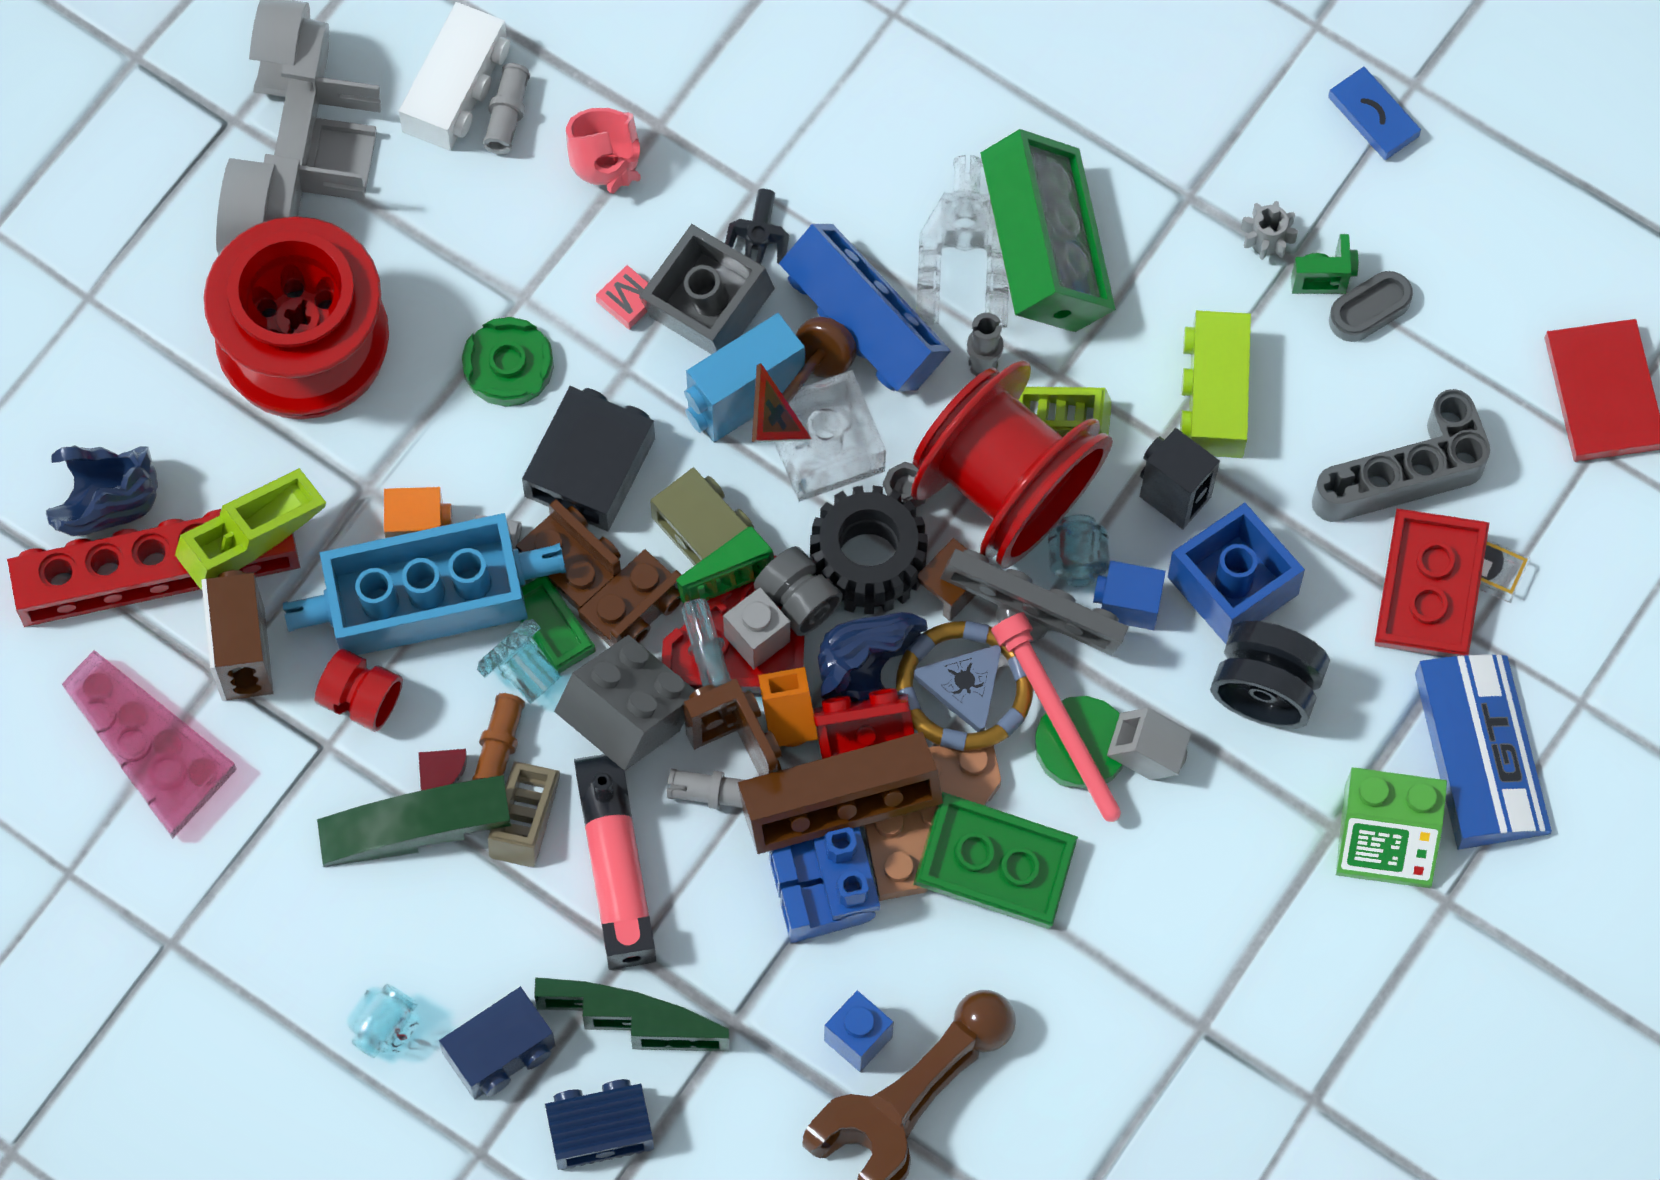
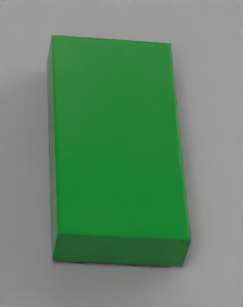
M547 576L538 577L522 587L528 619L520 620L519 622L555 675L560 674L596 652L595 645Z

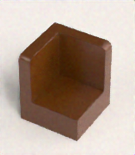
M955 538L918 574V582L944 603L943 616L949 621H952L976 596L969 591L940 579L945 565L954 550L958 549L962 552L968 550Z

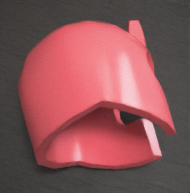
M590 108L578 112L570 118L566 126L567 151L570 166L577 176L593 185H607V191L612 194L622 185L629 186L632 181H640L641 176L635 171L640 156V143L632 113L621 112L611 108Z

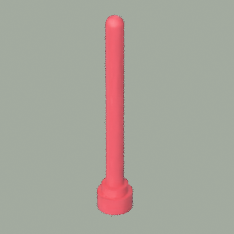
M1020 612L1001 621L991 629L1000 647L1005 646L1008 653L1014 652L1102 817L1108 822H1115L1119 819L1121 810L1030 644L1033 641V637L1030 634L1033 628L1024 612Z

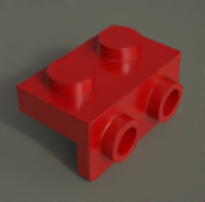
M895 688L873 691L869 693V699L854 702L850 701L849 696L832 697L823 700L822 707L814 708L813 717L817 727L822 759L915 734L908 694L898 695Z

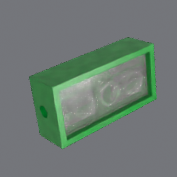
M1018 129L980 152L1015 315L1077 332L1115 311L1116 308L1080 148Z

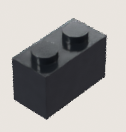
M1175 427L1166 439H1163L1161 436L1157 437L1145 452L1143 459L1146 460V465L1140 473L1143 481L1139 497L1181 529H1184L1212 497L1220 460Z

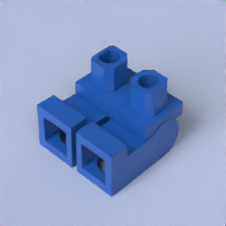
M848 827L830 831L820 838L769 851V862L778 897L780 898L790 944L862 925L875 918V911L880 910V903L860 827Z

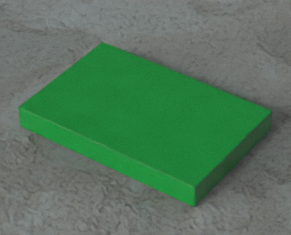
M942 792L943 804L936 805L913 885L1046 929L1053 927L1078 836Z

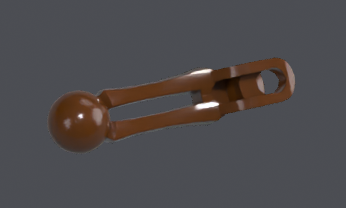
M978 990L966 995L957 1005L953 1022L942 1038L912 1069L893 1084L873 1096L849 1094L832 1099L804 1131L802 1146L817 1158H827L845 1144H860L870 1149L872 1155L858 1174L857 1180H905L911 1165L907 1138L918 1119L934 1098L961 1071L979 1058V1052L995 1051L1003 1047L1010 1040L1016 1025L1015 1012L1010 1002L1003 995L992 990Z

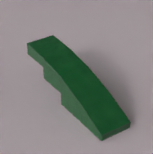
M504 775L403 794L317 819L323 867L419 853V846L465 840L464 833L511 826Z
M535 977L534 997L537 1010L583 1011L582 1017L585 1030H630L632 1049L727 1052L730 1050L728 1028L684 1007L636 991L586 981Z

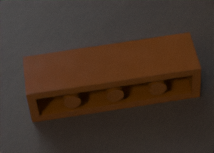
M923 732L737 782L744 816L757 854L820 838L830 831L848 827L856 828L943 804L938 769Z

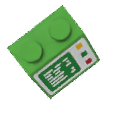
M1351 767L1344 788L1335 875L1431 889L1443 827L1447 780Z

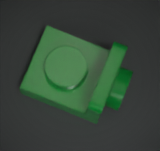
M1349 234L1339 235L1335 257H1329L1323 253H1311L1304 257L1295 258L1291 275L1292 294H1346L1350 277H1357L1359 265L1358 250L1350 249Z

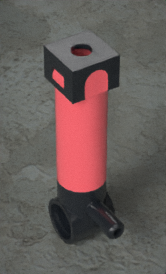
M605 754L574 759L609 970L655 963V945L645 896L625 771Z

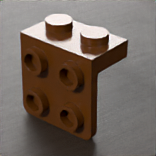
M733 679L718 687H715L713 684L703 686L695 690L689 696V700L684 701L686 735L694 750L737 731L759 776L782 770L778 758L782 757L778 742L771 731L766 733L762 731L758 721V717L761 716L759 705L751 690L742 691L737 679Z

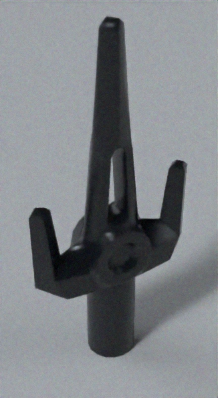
M765 188L759 189L757 192L752 220L738 219L729 223L725 244L733 248L737 235L745 239V256L751 259L752 249L758 250L756 262L760 265L767 246L773 243H777V263H779L787 253L789 234L781 226L770 224L775 192Z

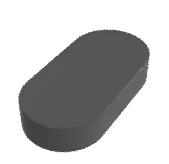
M1384 271L1339 297L1333 303L1329 315V325L1332 332L1342 340L1356 342L1363 340L1402 316L1408 310L1413 296V289L1409 280L1400 273Z

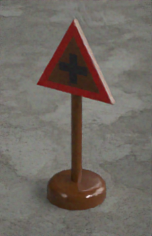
M820 316L811 318L800 326L796 336L805 347V364L783 393L780 392L762 363L757 365L752 442L808 441L812 439L789 403L811 374L829 379L841 376L852 366L856 358V343L852 334L843 324L832 318Z

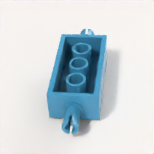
M501 513L319 552L326 589L323 591L324 595L292 602H283V610L286 612L284 616L289 632L330 622L334 628L339 648H344L356 655H362L528 619L522 586L526 585L525 580L557 573H566L560 543L520 553L518 548L514 549L506 515Z

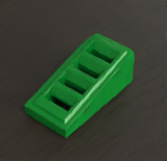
M752 526L745 528L677 578L676 582L682 603L689 608L755 581L760 572L774 559L773 550Z

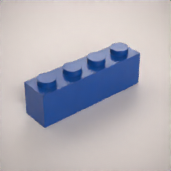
M811 224L778 263L789 274L787 279L791 286L801 294L808 295L818 306L817 313L819 316L832 318L847 328L856 343V355L867 359L876 368L878 380L888 389L897 392L918 390L951 352L947 345L834 224Z

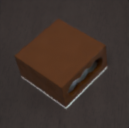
M230 570L220 573L217 578L201 579L210 669L221 700L226 701L274 694L265 608L254 573L246 574L243 571Z

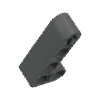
M1449 389L1441 392L1435 398L1427 423L1428 433L1431 438L1429 440L1324 469L1318 477L1312 497V508L1316 515L1329 522L1342 521L1476 483L1481 478L1488 461L1490 444L1471 397L1461 390ZM1444 412L1454 413L1461 421L1449 422L1441 414ZM1468 453L1475 458L1476 462H1462L1456 454ZM1425 465L1431 469L1433 474L1421 475L1412 466ZM1381 477L1388 482L1389 486H1374L1369 481V478Z

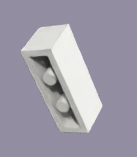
M455 2L398 111L403 133L449 151L452 150L458 137L464 138L472 123L473 114L471 111L477 100L482 102L485 99L491 86L492 78L490 75L495 65H502L508 55L510 40L507 39L505 20Z

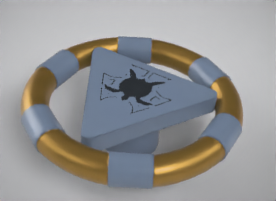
M966 620L935 626L920 634L905 650L899 663L896 675V689L898 695L908 694L913 728L918 733L923 732L926 739L940 745V747L971 751L996 745L1013 734L1025 721L1024 719L1030 710L1034 689L1014 652L1008 653L1005 646H999L991 631L993 627ZM962 638L987 643L991 646L916 668L918 663L936 645L947 640ZM1001 653L1007 659L1016 682V696L1008 712L995 726L985 730ZM913 679L977 732L967 733L942 728L932 722L920 707L913 688Z

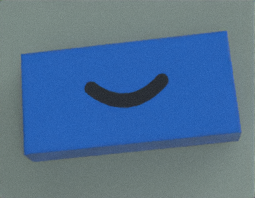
M1365 66L1330 89L1328 98L1384 160H1387L1420 136L1421 129Z

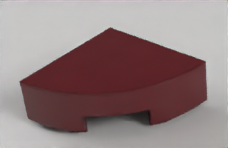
M466 748L418 752L421 791L454 784L465 772L467 764Z

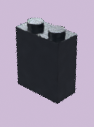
M569 386L522 478L524 497L548 507L556 499L566 509L569 506L576 508L588 524L609 532L655 440L654 420L650 419L646 412L637 407L628 405L623 408L609 402L603 394L596 390L584 388L582 391Z

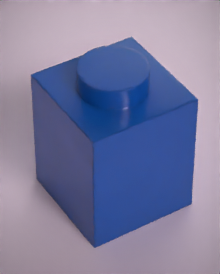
M1110 560L1108 575H1098L1093 603L1102 604L1101 609L1115 614L1119 619L1118 622L1124 625L1155 630L1166 571Z
M857 990L824 1025V1041L855 1069L861 1072L892 1039L894 1021Z

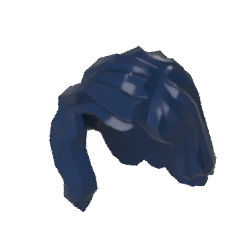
M73 445L71 447H61L51 455V463L65 461L74 477V488L64 504L46 510L47 521L56 531L72 537L85 536L133 522L144 517L151 510L157 495L158 481L156 479L155 467L151 464L152 458L149 447L140 446L118 455L103 447L83 448Z
M899 612L856 619L836 625L825 634L823 642L820 644V654L817 657L820 677L823 681L821 697L828 699L838 696H849L850 701L854 702L869 699V693L886 689L881 682L882 668L891 657L904 655L905 650L920 636L921 632L927 630V620L913 613Z

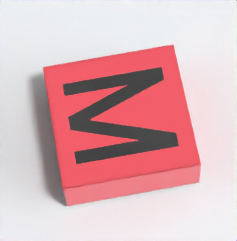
M626 265L596 294V302L630 330L647 313L639 295L645 289L648 282Z

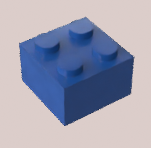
M1243 503L1172 551L1167 578L1222 641L1227 644L1233 625L1242 621H1261L1298 596L1305 569L1246 503Z

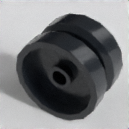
M1242 621L1233 625L1224 650L1227 660L1219 663L1211 684L1210 691L1214 698L1228 710L1262 725L1280 729H1298L1306 726L1317 699L1313 690L1321 687L1330 663V658L1326 651L1308 637L1277 624L1262 621Z

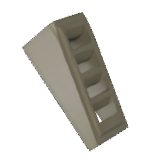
M513 762L505 786L510 819L532 825L527 827L511 823L509 827L491 829L488 836L489 856L492 859L528 867L535 866L558 786L559 770ZM524 783L544 789L540 793L519 788V784ZM514 802H522L538 807L537 809L515 805Z

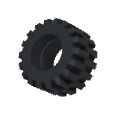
M863 485L853 487V492L850 496L841 491L834 495V506L826 502L820 508V518L815 517L813 521L812 535H810V559L816 564L817 570L815 575L822 574L843 594L842 601H844V610L854 613L856 606L864 607V615L874 614V607L882 606L885 613L894 609V600L897 599L901 604H904L910 599L911 589L917 591L920 586L918 574L926 566L928 546L925 522L922 516L916 517V507L911 501L904 505L901 504L902 494L892 490L889 496L883 494V487L873 485L872 492H864ZM872 534L887 540L896 552L889 560L882 564L864 566L848 559L841 548L853 537Z

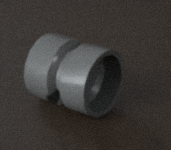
M794 546L780 553L760 572L754 582V589L757 590L761 587L777 607L782 606L781 611L790 620V628L797 636H803L816 629L829 618L841 603L843 594L822 574L815 576L816 564L800 547Z

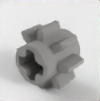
M1275 201L1273 205L1263 207L1255 203L1252 212L1253 218L1243 217L1241 230L1248 233L1245 236L1244 248L1252 247L1259 253L1262 260L1266 255H1274L1276 253L1281 258L1284 257L1286 243L1293 244L1296 242L1298 231L1291 228L1295 213H1286L1279 207V201Z

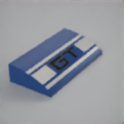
M1465 655L1419 661L1415 678L1440 779L1447 780L1445 801L1457 850L1551 834L1552 830L1508 656Z

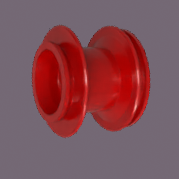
M297 216L275 218L256 224L240 233L224 247L213 262L206 279L203 296L205 317L211 334L215 338L216 355L223 373L230 384L251 404L267 413L283 418H318L342 410L354 403L369 389L378 376L387 353L389 340L388 317L381 300L380 277L374 261L365 247L349 232L332 223L316 218ZM303 291L300 297H287L288 293ZM322 301H332L328 309L318 307ZM266 309L277 311L272 317L266 318L262 315V312Z
M1028 361L1013 363L1001 372L996 368H989L971 380L933 422L916 449L912 462L919 469L911 488V496L914 500L927 499L950 483L993 519L982 540L980 554L987 558L997 556L996 562L1002 568H1008L1023 559L1057 526L1093 481L1105 462L1113 443L1112 437L1107 433L1099 434L1100 423L1097 419L1083 421L1062 437L1020 402L1019 398L1026 388L1031 373V366Z

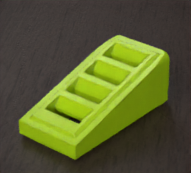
M1026 387L1019 398V401L1029 409L1031 401H1037V416L1062 437L1074 427L1086 421L1088 407L1094 408L1093 419L1099 420V434L1107 433L1109 435L1112 401L1106 388ZM1050 403L1056 404L1055 420H1048ZM1069 405L1075 406L1074 421L1067 420Z

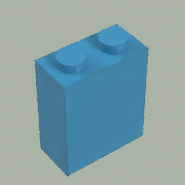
M776 313L686 370L687 389L684 391V394L688 401V408L685 410V413L695 430L699 433L705 430L714 443L753 418L756 367L758 364L762 363L781 393L784 392L804 366L805 347L779 313Z

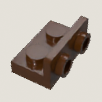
M555 499L549 505L550 515L516 545V548H518L520 553L560 543L566 573L552 574L547 577L556 590L572 606L579 610L621 571L619 560L621 554L607 538L602 536L600 539H597L587 529L589 527L588 522L576 508L569 506L566 509Z
M644 549L578 610L579 618L610 647L627 635H630L640 643L648 635L651 629L650 624L662 613L665 616L671 614L681 604L682 601L676 580L682 574L678 570L671 573Z

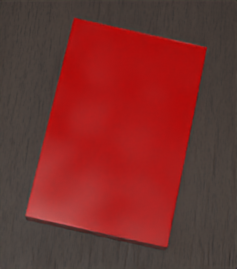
M1630 319L1547 331L1544 339L1574 462L1660 450V413L1637 320Z
M1396 509L1375 646L1443 657L1469 655L1490 522Z

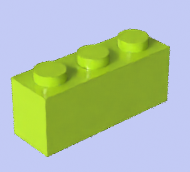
M1196 310L1193 327L1184 328L1183 354H1191V369L1183 368L1181 395L1190 396L1189 411L1182 410L1180 431L1215 457L1243 458L1248 434L1251 314Z

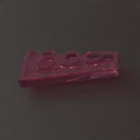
M95 650L62 683L65 692L172 839L237 770L234 762Z

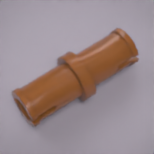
M508 693L496 695L488 729L484 730L480 736L479 743L482 746V750L472 780L505 774L509 756L516 752L518 745L515 735L522 710L525 707V701L522 698Z

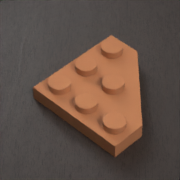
M940 745L929 747L938 769L941 793L945 792L984 806L988 801H991L1001 786V776L994 745L971 751H960L940 747ZM936 806L864 825L879 901L926 893L928 889L913 885Z

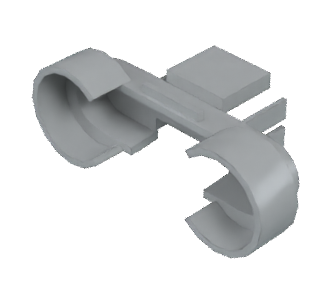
M260 0L258 4L249 54L250 60L260 61L253 92L283 96L285 101L274 155L265 154L263 163L229 158L222 181L217 214L216 250L218 255L235 237L256 224L275 218L298 216L302 192L364 201L377 134L376 126L316 117L319 104L380 113V87L378 85L324 78L329 48V24L310 19L309 2Z

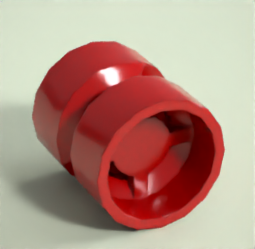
M343 648L333 655L323 671L317 685L314 701L316 704L338 715L349 711L351 721L376 732L382 728L390 717L400 696L403 679L402 676L379 665L368 669L366 659Z

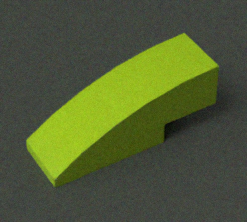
M298 468L222 505L220 516L181 534L175 556L202 590L201 579L217 578L222 572L239 570L251 563L325 508L326 501L303 471Z

